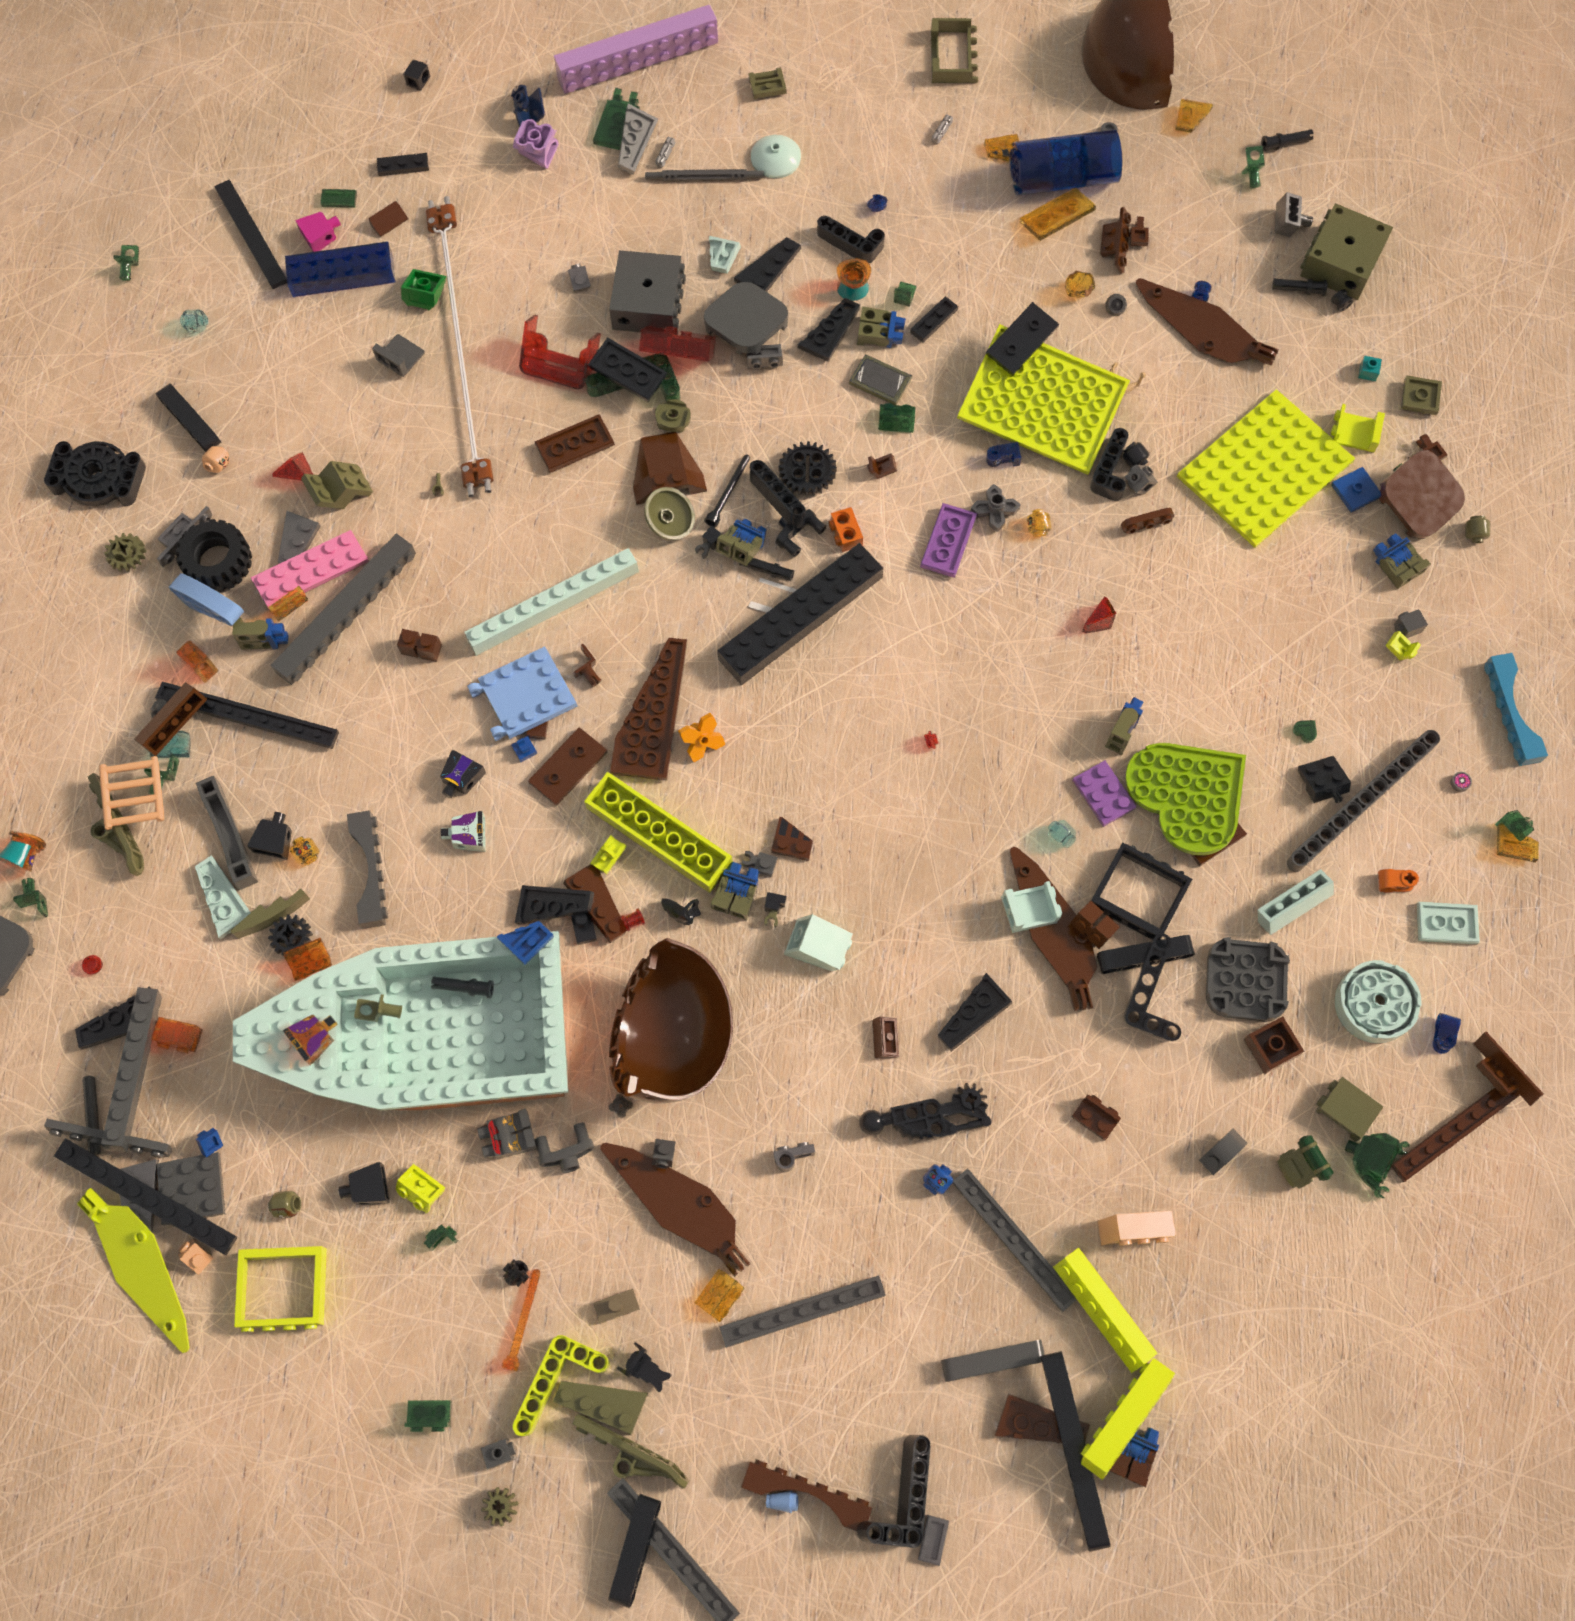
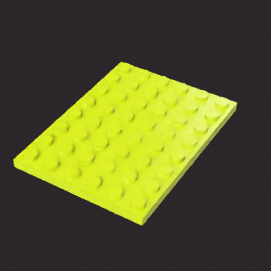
M999 324L989 348L1008 327ZM1045 343L1038 348L1013 376L985 354L957 418L1088 475L1130 380Z
M1276 389L1177 474V478L1256 548L1351 465L1355 458Z

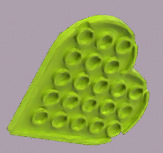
M1171 743L1151 744L1138 753L1136 752L1129 761L1125 775L1126 787L1132 799L1140 807L1159 814L1160 829L1172 846L1192 855L1213 854L1226 847L1235 835L1239 818L1246 755Z

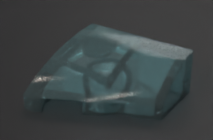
M178 731L159 752L157 757H190V734L185 731Z

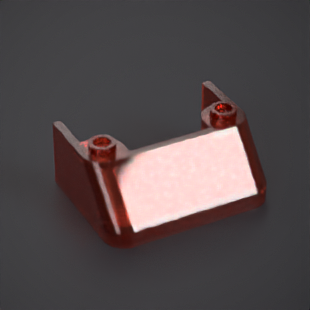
M535 314L526 320L519 361L520 370L529 376L574 389H582L587 384L592 369L588 367V364L599 350L601 333H596L588 340L587 348L580 352L579 358H575L547 349L548 340L546 336L536 332L538 315Z

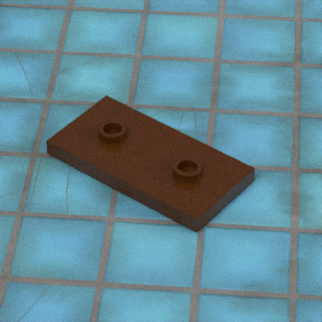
M600 414L535 441V446L549 473L615 445Z
M579 727L528 780V783L557 806L608 751Z

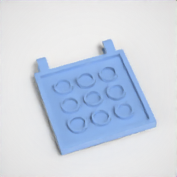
M545 646L479 677V683H472L467 686L472 698L485 692L502 726H495L490 729L495 741L500 740L508 735L509 739L516 737L578 707Z

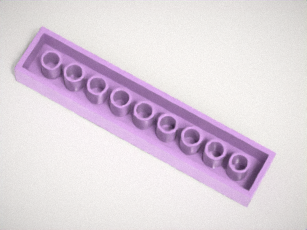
M709 4L554 55L558 81L564 94L677 56H682L692 51H697L707 46H712L718 43L717 18Z

